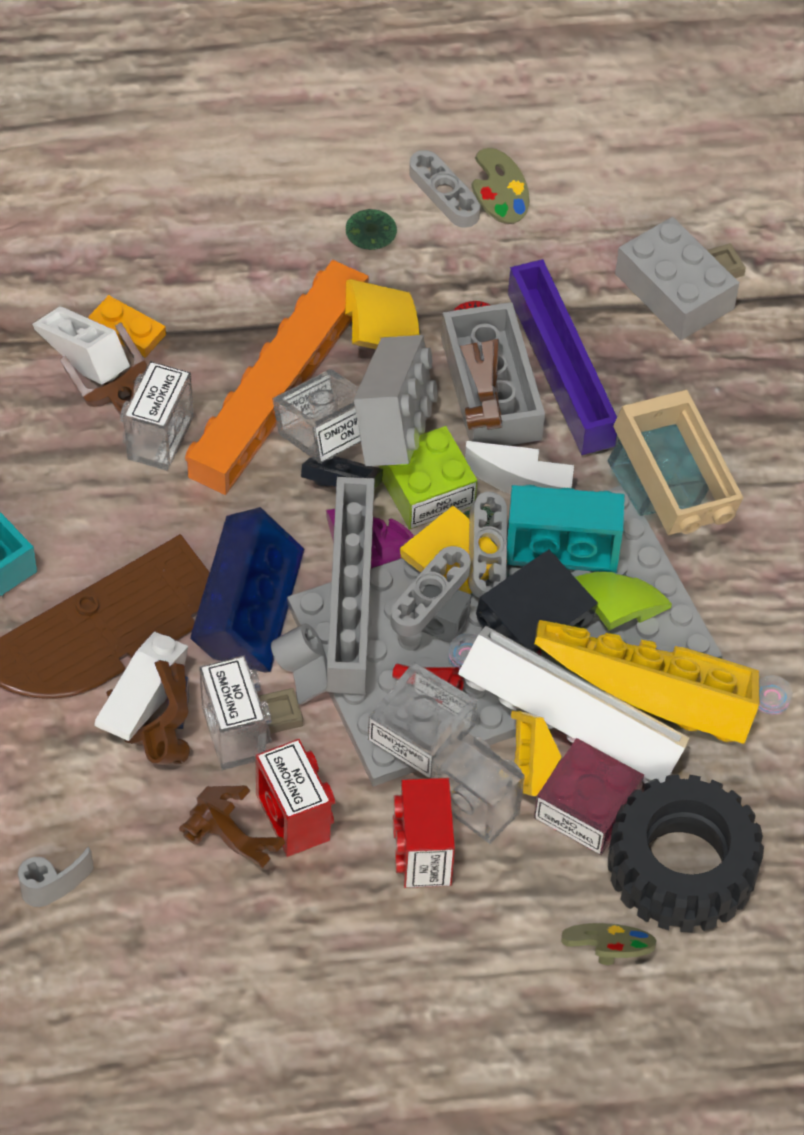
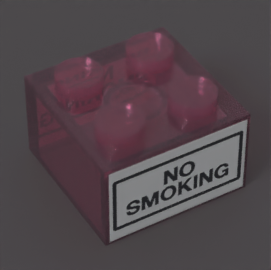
M576 738L537 794L534 818L602 856L610 844L613 824H615L621 805L627 804V798L636 789L642 790L644 774Z

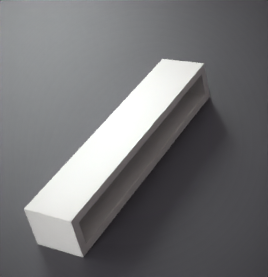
M487 626L479 633L458 672L459 675L465 678V682L470 687L479 691H490L499 696V701L506 707L513 710H519L520 708L529 714L543 717L548 729L555 727L567 734V739L573 744L578 745L579 739L643 774L642 782L644 783L654 779H658L660 783L665 782L666 776L671 774L689 740V737Z

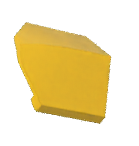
M512 711L511 718L516 720V751L513 779L507 780V788L531 796H539L562 756L543 717L522 711Z

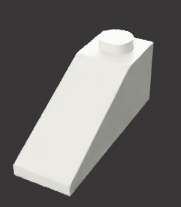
M60 306L32 324L35 331L63 357L66 356L71 365L83 376L97 383L111 382L119 376L120 372L130 367L115 330Z
M154 632L134 654L97 716L94 726L129 741L168 698L154 663L158 660L168 661L170 666L174 663L185 666L188 646L173 640L169 636Z

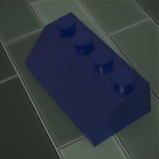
M261 507L226 516L190 639L215 660L226 662L243 657L247 668L267 673L271 672L274 662L271 643L281 636L289 608L287 597L293 593L305 548Z

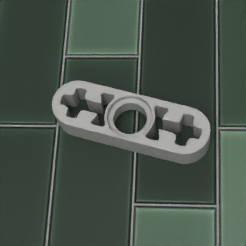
M421 150L414 153L410 158L409 166L411 179L454 225L463 228L475 225L480 217V204L475 195L434 152ZM446 184L454 190L449 193H441L436 190V187Z
M495 492L481 493L470 508L469 556L471 562L468 582L470 590L478 598L506 579L507 505L505 500ZM485 504H489L490 510L495 513L489 521V526L483 527L487 522V512L481 509ZM482 537L493 539L497 545V552L493 554L483 552L479 547V539ZM486 564H492L489 568V580L495 581L490 588L486 587L484 580H480L486 572Z
M456 546L442 549L391 607L390 623L392 629L397 634L414 636L420 633L467 580L470 574L471 560L469 554L464 549ZM455 562L459 563V564H460V568H458V567H456V566L452 567V568L448 571V573H447V579H446V578L444 577V575H445V573H446V566H447V564L453 565V564H455ZM425 585H435L440 588L441 593L436 597L430 598L424 596L420 589ZM416 603L415 619L409 617L405 621L402 620L401 614L408 616L414 610Z

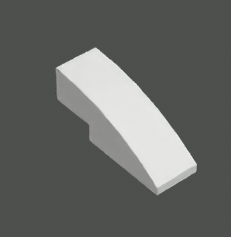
M472 441L466 442L465 459L474 475L503 492L511 495L512 485H535L537 487L556 489L572 488L574 465L538 461L539 449Z

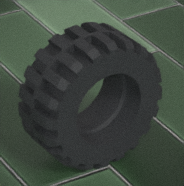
M679 774L666 776L665 782L662 783L658 779L651 780L645 783L644 791L641 789L633 791L627 798V804L621 805L616 814L608 854V870L612 872L611 883L615 891H622L620 900L627 908L631 909L635 906L638 909L637 916L645 922H648L650 918L658 921L659 928L669 930L670 925L680 927V932H693L694 926H701L703 931L715 928L717 919H720L722 923H726L735 917L736 910L745 907L751 892L754 891L764 851V846L761 844L763 838L761 826L758 823H754L756 815L749 805L742 807V797L734 790H731L729 793L722 789L723 784L713 779L711 783L700 781L701 776L689 774V779H680ZM668 833H690L701 837L712 845L718 853L721 863L704 873H679L661 864L651 852L649 844L656 838Z

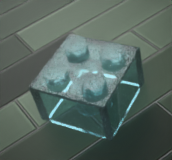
M668 425L641 432L679 508L685 509L700 505L709 491V487L677 425ZM619 439L607 462L640 516L655 514L657 512Z

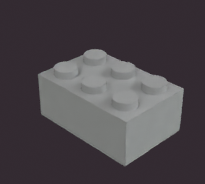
M673 216L619 247L615 274L680 340L685 339L735 308L739 282Z

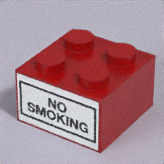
M300 739L255 755L256 796L276 836L282 837L286 842L282 846L286 857L330 841L331 824H334L331 805L335 804V798L330 785L327 782L322 783L317 774L319 773V767L311 750L306 752Z
M449 778L401 780V795L393 796L394 815H392L393 838H396V873H403L404 888L452 886L455 843Z

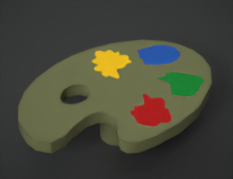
M484 148L478 151L475 159L486 172L488 179H475L472 182L471 187L476 199L485 212L498 222L505 224L519 222L526 215L529 207V191L521 170L508 155L498 149ZM496 166L503 170V176L496 172Z
M608 923L574 925L566 928L562 932L561 937L562 944L568 947L596 946L595 955L599 956L598 962L603 965L614 964L615 958H632L650 954L655 950L657 942L655 937L646 931L625 925Z

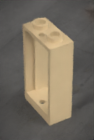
M688 390L621 407L613 427L668 535L679 532L689 534L698 530L701 526L712 523L716 525L725 524L735 517L743 496ZM676 424L715 501L680 510L641 432Z

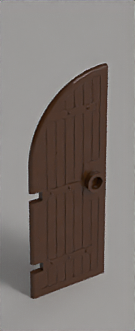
M179 534L1 636L0 687L15 694L42 699L65 698L88 692L123 673L126 668L120 660L126 656L132 660L136 651L154 632L169 636L177 641L199 628L193 619L196 615L201 614L206 622H210L232 609L234 604L184 537Z

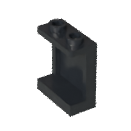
M548 549L480 596L476 615L483 629L487 626L536 653L541 649L535 644L539 620L569 626L578 624L582 628L593 620L598 602Z

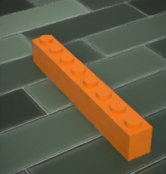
M333 259L324 271L320 270L316 274L311 289L307 294L303 293L299 297L292 315L282 320L275 338L272 342L264 344L258 361L253 367L249 366L245 370L241 384L236 391L228 393L222 410L216 417L212 416L208 420L204 434L199 441H194L189 446L185 455V461H187L188 478L224 495L229 492L278 424L274 399L308 382L352 321V316L345 315L346 281L352 279L369 283L368 275Z

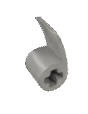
M303 623L272 641L271 649L277 663L283 669L293 672L299 705L327 691V661L318 634L309 624Z
M87 847L75 862L59 874L56 873L49 860L43 857H32L25 860L18 870L23 900L33 907H42L62 898L75 889L93 870L90 848Z

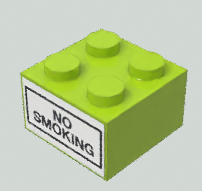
M447 426L421 434L419 437V447L417 450H414L409 464L379 465V468L383 469L382 481L409 530L434 521L452 506L456 507L459 511L470 508L476 500L478 480Z

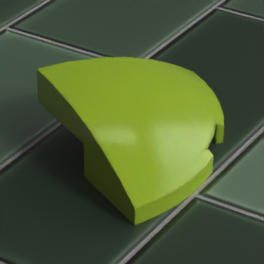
M593 572L575 577L598 602L595 612L609 631L634 618L641 623L670 609L672 603L658 589L636 577L632 578L615 574L614 572Z

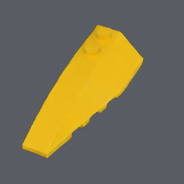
M539 620L535 644L566 668L599 689L636 708L677 723L678 726L685 730H700L710 733L724 742L736 741L742 744L745 743L759 708V670L684 647L675 646L673 652L656 649L657 645L652 641L641 639L639 646L626 644L620 635L605 633V635L595 638L590 637L589 631L584 628Z

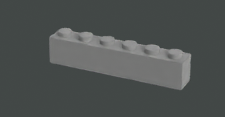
M337 477L327 692L365 694L374 478Z

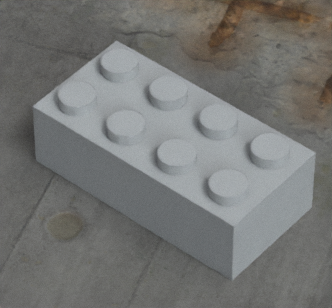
M509 302L443 312L441 340L469 441L508 446L542 440L545 412L513 303ZM499 338L497 385L503 427L493 430H487V427L469 431L465 408L481 406L482 402L479 399L476 384L460 346L478 342L481 352L480 358L484 361L481 342Z
M424 335L383 337L380 339L354 397L365 466L409 464L414 450H417L419 447L420 434L425 432V421L431 417V406L433 402L437 401L438 397L436 381L430 379L429 369L432 368V352L430 347L425 348Z

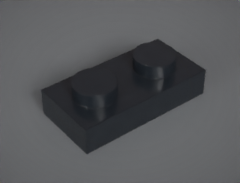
M316 451L302 464L301 477L313 480L315 484L325 487H337V477L374 478L375 489L382 483L383 469L365 466V464L337 456H331L321 461L320 452Z

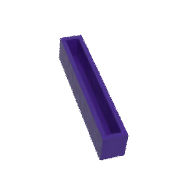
M541 259L510 267L508 296L513 303V307L581 455L615 447L617 433L613 425L617 415L544 260Z

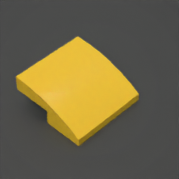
M352 279L346 281L345 315L352 316L353 345L376 349L380 339L383 337L419 335L416 308L410 292Z
M450 507L400 547L401 558L419 572H422L434 557L446 547H460L469 554L470 519L456 507ZM489 537L479 539V547L483 552L488 554L497 552V546ZM455 562V564L453 565L447 564L446 573L444 575L446 579L447 573L452 567L456 566L460 568L459 563ZM486 564V572L480 580L487 581L489 579V568L492 564ZM468 577L458 590L471 594L472 591L469 588Z

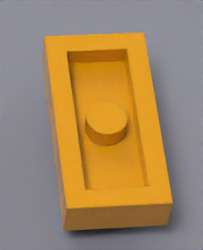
M110 295L88 317V319L115 330L121 345L125 346L115 327L117 324L122 323L137 349L145 358L166 336L165 325Z

